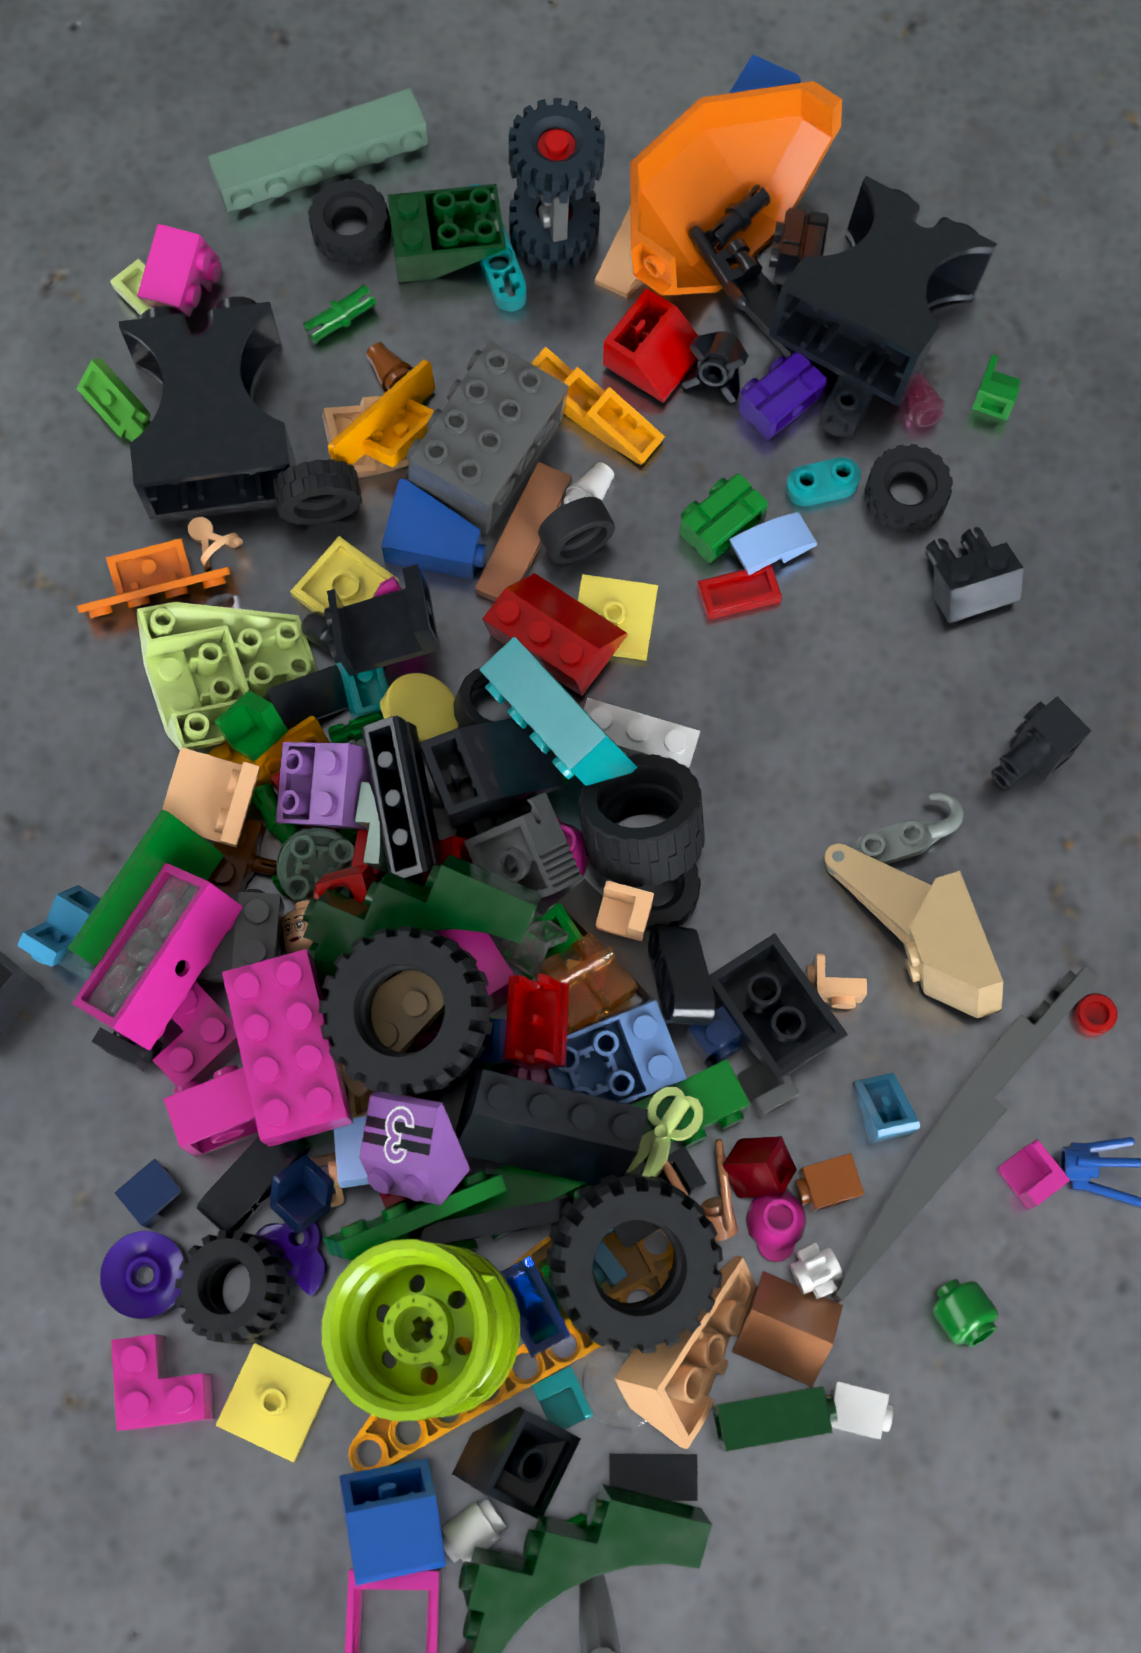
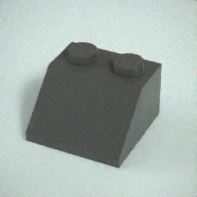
M256 892L227 894L242 905L243 908L236 917L233 927L225 934L214 951L211 961L203 968L195 980L196 982L224 983L222 975L224 971L276 958L281 955L282 918L284 917L285 908L281 894Z

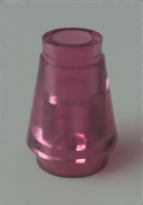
M921 371L919 378L905 399L909 419L915 422L918 427H929L942 419L944 415V401Z

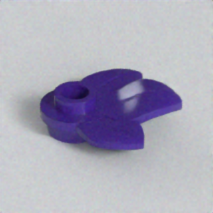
M317 1221L302 1231L304 1241L301 1245L295 1241V1231L286 1222L284 1224L269 1223L259 1229L255 1235L265 1237L272 1241L271 1244L280 1246L285 1252L281 1258L291 1261L293 1269L288 1271V1276L296 1277V1283L308 1295H314L320 1288L326 1273V1260L319 1249L322 1232Z

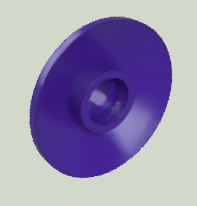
M138 1231L122 1237L109 1249L102 1262L100 1285L106 1301L118 1313L130 1318L147 1319L164 1313L175 1304V1298L181 1295V1289L175 1288V1280L182 1279L184 1271L178 1268L182 1260H185L179 1247L170 1238L157 1232ZM149 1267L153 1270L154 1277L151 1282L143 1284L140 1280V1273L143 1269Z

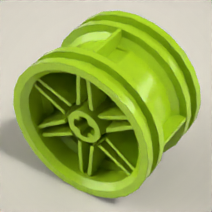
M414 1239L392 1240L374 1246L355 1258L337 1278L327 1297L322 1318V1347L327 1367L338 1388L354 1405L372 1416L391 1421H418L433 1417L454 1416L474 1409L489 1399L504 1383L516 1360L520 1342V1314L514 1293L503 1274L488 1259L467 1248ZM418 1275L423 1276L425 1279V1286L421 1291L412 1283L413 1278ZM461 1291L466 1296V1302L461 1308L455 1309L456 1301ZM386 1304L390 1309L384 1322L379 1319L378 1313L381 1306ZM427 1321H433L435 1324L430 1330L433 1338H427L425 1335L429 1331ZM461 1337H467L472 1342V1350L469 1354H466L459 1342H457ZM388 1350L397 1359V1363L393 1368H389L384 1362V1355ZM432 1368H434L438 1374V1379L435 1384L429 1385L426 1382Z

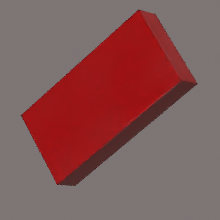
M772 564L749 576L744 569L697 582V589L707 620L780 603L782 599Z

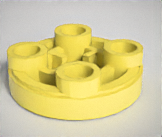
M409 673L398 677L390 685L380 701V709L384 719L391 716H399L405 719L406 722L416 725L419 742L457 729L459 725L454 717V694L440 680L427 674Z

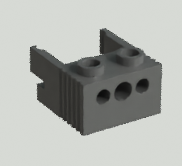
M546 792L527 800L532 806L530 813L502 825H495L492 822V816L473 823L478 835L464 841L474 865L543 894L541 898L554 894L583 879L582 874L579 873V867L575 865L576 860L572 858L573 854L569 851L570 847L566 844L567 840Z

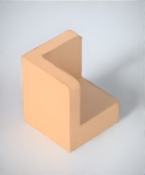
M606 881L603 899L596 920V929L642 942L654 893Z

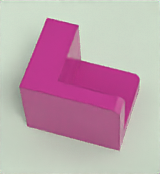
M1038 1139L1027 1144L997 1169L1028 1210L1038 1206L1070 1181Z

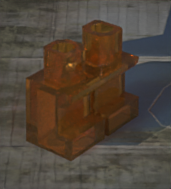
M592 933L587 934L573 944V949L581 963L570 970L559 953L540 963L542 974L548 975L561 983L566 982L569 984L568 1033L600 1018L602 1010L606 1014L637 995L638 985L631 975L625 972L616 959L610 945L604 948Z

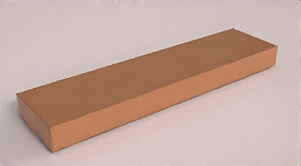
M540 462L537 463L475 587V594L495 602L505 588L526 577L542 544L538 535L540 525L551 513L561 506L566 496V489L572 483V475Z

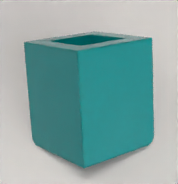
M571 1366L531 1385L548 1422L564 1430L594 1416Z

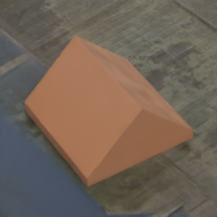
M762 1271L732 1353L813 1387L834 1344L843 1305L826 1297L816 1299L812 1291L803 1295L797 1285Z

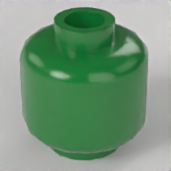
M954 1279L937 1291L936 1294L940 1299L933 1308V1314L955 1344L967 1343L969 1348L974 1347L986 1340L997 1330L994 1323L998 1318V1310L977 1282L968 1281L961 1284L958 1279Z

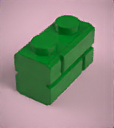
M740 473L735 474L729 480L725 478L718 480L710 489L709 497L701 503L693 501L681 514L682 519L679 533L692 548L696 549V552L707 563H712L731 547L729 539L755 527L766 518L767 500L756 489H753L751 484Z

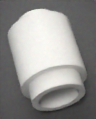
M488 1497L481 1503L474 1501L441 1527L445 1534L442 1538L444 1550L454 1563L460 1559L463 1562H471L475 1547L489 1549L502 1538L500 1533L507 1529L508 1526Z

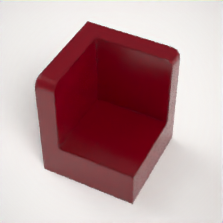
M782 1136L741 1138L736 1142L722 1164L739 1198L781 1197L797 1171Z

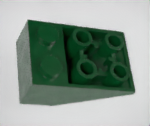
M497 184L388 194L390 226L398 283L436 279L506 250Z

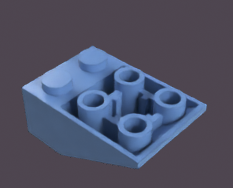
M654 999L642 1001L567 1033L566 1067L547 1069L553 1086L622 1103L631 1102L687 1079L657 1000Z

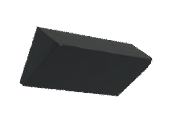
M337 665L271 687L266 690L263 696L265 700L273 704L287 730L292 729L310 716H314L318 720L348 709L345 689Z

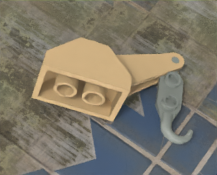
M937 792L930 794L929 799L931 801H942L949 805L951 813L947 819L938 822L907 820L863 834L852 848L840 843L833 844L825 851V866L830 875L848 889L905 944L908 956L905 961L912 982L920 981L925 995L978 1019L1001 1012L1003 979L961 872L957 871L937 877L933 884L930 885L887 865L922 854L941 837L951 834L960 826L964 816L962 804L949 793Z

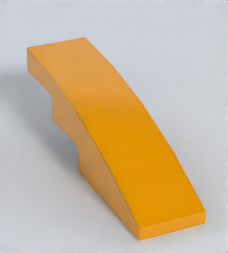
M546 346L531 362L532 365L569 386L564 409L566 416L637 464L642 465L665 438L660 431L614 390L608 387L604 391L579 367H576L573 371Z

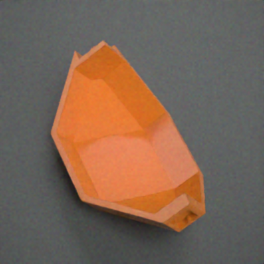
M815 81L707 96L698 99L630 162L631 256L634 276L660 295L717 293L722 286L689 237L690 228L697 225L703 229L704 233L707 232L725 215V209L732 203L737 204L754 185H760V189L763 187L768 192L771 199L770 203L751 219V225L744 232L739 231L722 249H726L732 241L742 238L750 248L749 255L755 257L774 239L776 222H784L785 213L789 208L796 209L837 135L842 121V99ZM735 263V264L731 265L730 267H731L732 270H733V269L739 267V265H738L737 263Z

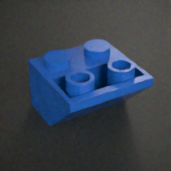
M428 1458L339 1476L342 1510L356 1586L446 1567L437 1500Z

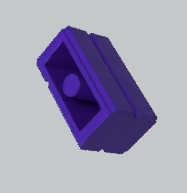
M794 352L787 359L781 356L771 364L767 375L760 380L757 378L751 379L740 392V414L751 425L754 424L755 429L766 440L770 439L823 397L827 383L826 377L815 366L812 367L808 359L797 352Z

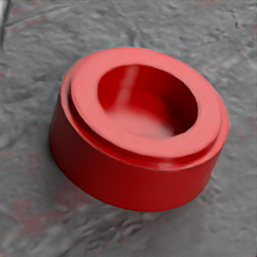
M1091 993L1084 996L1076 1003L1073 1010V1019L1077 1028L1090 1036H1100L1114 1027L1118 1017L1114 1002L1109 997L1100 993Z

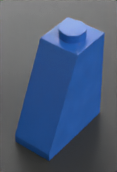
M399 478L381 545L385 563L404 567L418 564L420 570L474 580L476 568H483L487 552V545L481 542L480 529L407 479Z

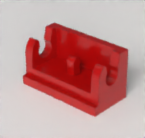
M538 974L537 981H531L521 975L509 976L505 1060L528 1071L566 1067L569 984L566 982L561 983L544 974Z

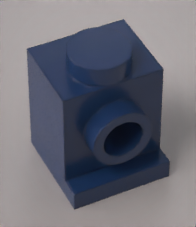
M724 1006L714 1011L710 1025H692L688 1028L686 1038L706 1068L728 1059L743 1049L739 1042L742 1032Z

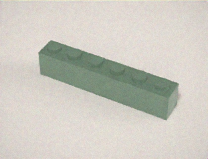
M411 88L207 157L226 210L230 212L236 209L247 208L254 203L271 197H280L286 192L304 186L315 185L321 180L339 174L350 173L354 169L372 163H380L389 157L404 152L415 151L428 144L426 121Z

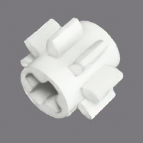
M813 1243L795 1252L799 1261L790 1264V1269L803 1295L813 1291L815 1298L819 1299L837 1290L834 1281L843 1278V1274L830 1247L820 1251L817 1243Z

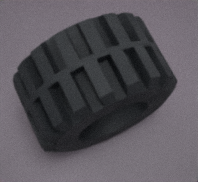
M229 1230L218 1231V1236L209 1234L202 1238L203 1246L193 1245L188 1251L191 1259L189 1261L182 1260L178 1268L184 1271L182 1279L175 1280V1288L181 1289V1296L175 1298L176 1305L186 1310L181 1315L185 1324L194 1325L191 1331L198 1336L207 1337L206 1340L231 1344L256 1343L262 1341V1335L271 1336L277 1331L274 1323L285 1322L289 1314L284 1309L286 1305L293 1306L295 1296L289 1295L290 1287H296V1277L288 1276V1271L293 1269V1266L289 1259L281 1258L285 1253L284 1250L278 1245L271 1244L272 1241L265 1237L237 1230L235 1232ZM243 1263L249 1273L250 1290L245 1302L231 1313L224 1304L222 1286L228 1272L234 1266Z

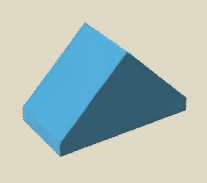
M894 1072L854 1081L869 1145L908 1137L920 1128L919 1120Z

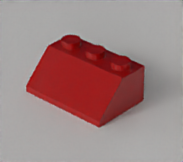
M536 573L505 588L482 618L490 636L504 645L515 636L555 679L583 696L628 636L627 632Z

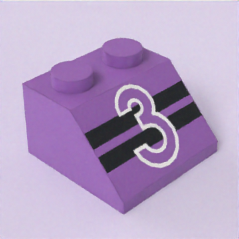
M374 1091L370 1095L359 1156L369 1184L374 1190L383 1194L389 1193L410 1198L414 1201L441 1205L470 1170L443 1103L404 1095H389L386 1092Z

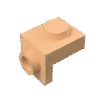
M817 953L812 961V965H806V977L824 1002H831V1007L838 1009L855 1008L856 1003H861L866 997L867 978L825 977V954Z

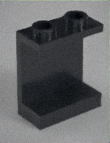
M418 564L402 568L405 589L344 606L335 589L327 591L329 607L324 609L327 625L334 635V639L329 640L330 652L335 663L341 662L349 676L441 650L429 585Z

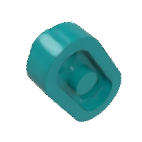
M845 457L799 466L793 469L788 476L786 494L794 504L799 506H811L846 498L857 490L861 479V471L853 460ZM843 471L846 472L848 476L840 477L837 475L836 472ZM807 479L811 481L812 485L805 486L801 484L800 480Z

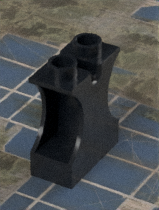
M866 176L862 181L845 233L853 247L833 255L803 257L783 283L768 337L899 407L919 378L939 329L929 308L948 301H972L997 243L978 234L971 226L955 222L947 217L940 218L933 227L920 226L915 222L920 210L919 204L907 193L898 189H891Z
M241 296L223 299L216 304L214 309L207 312L208 327L200 334L190 333L184 313L179 309L168 306L150 308L142 313L140 319L119 321L120 331L136 368L149 373L163 384L162 399L155 417L149 426L130 443L133 484L150 519L276 503L273 481L280 472H284L291 466H296L285 423L265 413L252 400V391L259 372L265 363L282 349L280 335L270 302L257 303L253 299Z

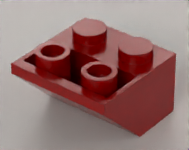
M646 288L603 341V366L664 403L697 361L689 346L693 338L698 335L677 306Z

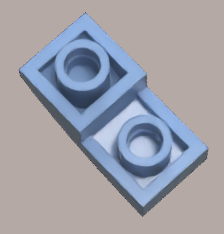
M799 512L772 519L729 539L731 547L748 576L779 559L785 563L817 546L815 538Z

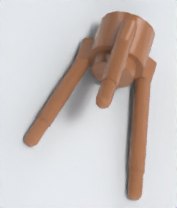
M717 1139L715 1141L720 1197L705 1200L702 1203V1208L704 1209V1215L712 1221L718 1233L715 1241H721L731 1238L738 1233V1226L731 1204L728 1173L722 1165L726 1160L723 1141ZM667 1160L663 1170L670 1183L688 1195L679 1177Z

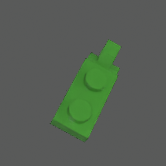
M102 358L92 359L77 390L120 438L126 437L132 442L152 422L149 421L151 415L146 410L147 408Z

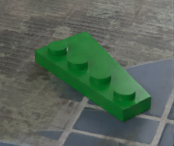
M481 1169L465 1175L461 1180L462 1184L456 1186L441 1205L424 1201H417L410 1205L402 1202L382 1210V1215L368 1221L361 1219L340 1228V1232L323 1238L328 1254L347 1259L503 1193L507 1189L502 1175L487 1174L485 1169Z

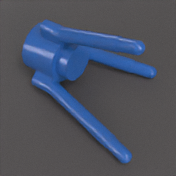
M1133 1137L1091 1143L1071 1142V1147H1062L1060 1168L1070 1179L1072 1189L1088 1190L1141 1207V1197L1090 1181V1178H1098L1100 1167H1141V1158L1099 1157V1154L1094 1152L1134 1145L1135 1139Z

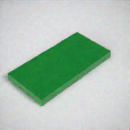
M162 809L67 949L96 968L165 863L207 881L224 854L170 812Z

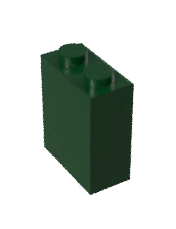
M824 1386L716 1403L712 1406L719 1449L724 1451L833 1433L831 1423L837 1422V1411L833 1395H826Z

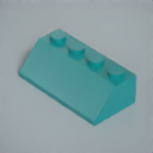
M515 636L479 669L490 681L485 686L489 693L500 704L507 700L512 705L507 710V713L523 729L528 724L534 730L529 736L531 740L545 754L550 750L556 754L557 757L552 763L568 780L575 775L588 786L630 774L638 768Z

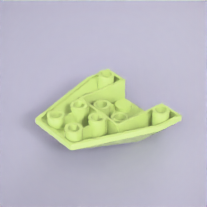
M181 602L137 609L144 667L165 733L179 750L182 748L194 750L225 742L226 740L215 724V720L248 690L263 698L266 690L271 687L318 671L307 637L302 633V623L299 615Z

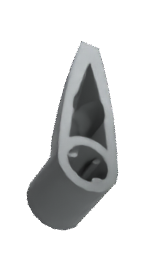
M604 1574L597 1575L579 1584L580 1653H621L614 1611Z

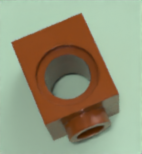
M851 1153L802 1167L798 1171L800 1179L795 1180L799 1200L802 1205L808 1203L811 1213L859 1199L865 1194Z

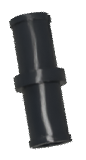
M754 185L737 204L732 203L725 209V215L711 229L705 232L713 247L716 246V250H722L739 231L744 232L751 225V219L770 203V196L763 187L760 189V185Z

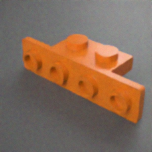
M180 538L106 557L117 595L77 605L78 613L89 611L90 618L113 613L111 606L113 604L126 601L128 608L151 603L149 595L164 592L166 599L188 593L187 585L202 582L203 589L225 584L224 576L231 574L232 571L230 566L193 575L183 539Z

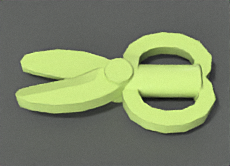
M664 1087L651 1098L647 1114L648 1121L654 1129L642 1136L638 1153L626 1173L632 1172L648 1157L642 1176L651 1177L652 1175L657 1177L668 1159L670 1138L683 1141L692 1137L703 1122V1108L699 1100L691 1096H685L683 1091L677 1087ZM667 1097H675L660 1120L656 1116L658 1106ZM688 1108H692L694 1118L691 1124L685 1129L676 1130Z

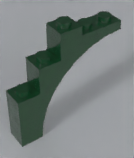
M449 854L441 866L436 863L434 864L425 887L388 871L379 883L376 881L371 883L364 903L328 888L319 899L312 898L303 916V921L308 923L303 937L313 941L308 952L315 961L322 994L324 995L326 988H323L326 976H334L338 970V967L334 964L341 953L349 955L354 950L351 945L361 937L368 939L373 937L376 930L383 928L394 930L398 929L399 926H412L429 931L458 929L489 933L521 944L543 894Z
M602 1484L599 1497L593 1498L589 1505L587 1525L590 1527L539 1515L535 1530L529 1529L523 1547V1556L525 1558L475 1547L471 1562L465 1561L463 1563L458 1584L459 1589L463 1591L467 1609H469L463 1626V1638H466L462 1653H502L512 1637L537 1611L564 1591L597 1575L631 1566L659 1564L700 1569L712 1527L710 1520L702 1508Z

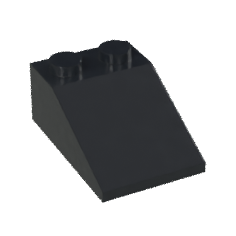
M775 933L709 975L715 997V1006L717 1008L721 1006L726 1008L742 1032L740 1038L777 1082L848 1035Z

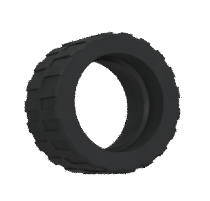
M633 754V756L628 757L638 768L632 773L588 786L582 785L578 803L584 847L592 867L597 869L600 875L605 878L612 879L615 883L622 885H633V887L655 886L678 878L682 873L689 871L695 861L699 860L705 844L702 793L696 776L692 775L691 770L685 765L679 764L672 758L661 757V755ZM640 812H655L670 817L659 824L642 828H631L615 824V822L625 816Z

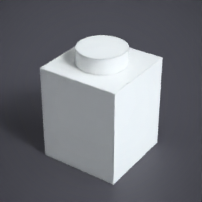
M838 1381L831 1383L829 1394L833 1395L837 1411V1422L831 1423L832 1428L873 1439H881L882 1431L889 1432L894 1410L892 1405H888L889 1394Z

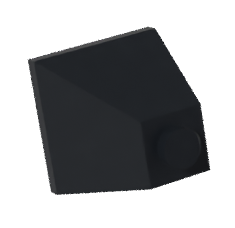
M519 1406L471 1434L452 1474L481 1493L538 1519L539 1515L544 1516L581 1438Z

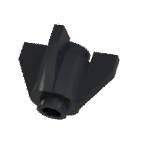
M725 331L708 333L693 338L689 348L698 359V362L685 375L682 385L687 389L700 384L702 380L710 386H721L720 390L730 403L735 402L740 393L739 367L745 365L749 356L741 341L732 333Z

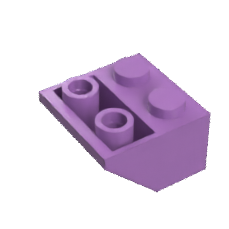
M283 742L276 823L368 830L355 822L361 782L372 784L366 756L367 747L349 743Z

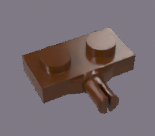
M245 819L237 848L219 842L214 843V847L221 851L224 856L207 880L225 894L243 892L247 882L255 872L271 876L276 874V860L260 857V843L266 829L263 823Z

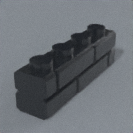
M391 716L361 728L364 744L367 745L366 756L378 819L382 822L380 829L389 872L425 886L434 864L436 863L440 866L443 864L416 725L406 722L405 719L399 716Z

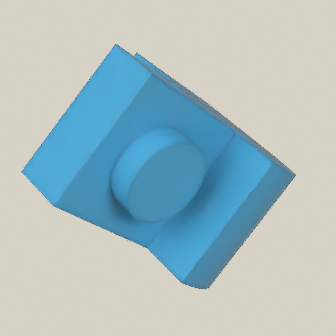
M79 885L56 894L46 921L24 931L17 946L31 954V957L41 964L53 966L59 963L69 969L81 958L67 948L101 898Z

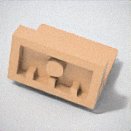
M182 748L176 761L162 809L170 812L202 838L237 848L260 772V766L244 761L243 765Z

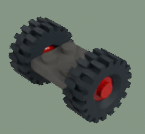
M553 98V105H547L545 99L537 101V109L535 110L531 105H528L523 109V117L520 115L515 117L513 128L510 127L509 131L510 174L512 179L517 178L518 186L514 191V200L511 199L509 205L510 241L513 247L517 246V254L521 258L526 254L528 255V264L535 266L537 261L542 262L543 270H550V264H557V271L565 270V263L570 262L572 268L579 265L580 256L586 260L591 255V248L595 249L599 236L600 205L599 201L596 202V194L593 189L595 188V180L599 181L602 176L605 151L604 130H600L601 122L597 117L591 119V110L586 106L581 111L577 110L578 102L570 100L568 106L562 105V98Z

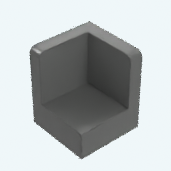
M761 1062L743 1070L737 1075V1079L759 1119L795 1101L800 1095L790 1074L777 1082Z

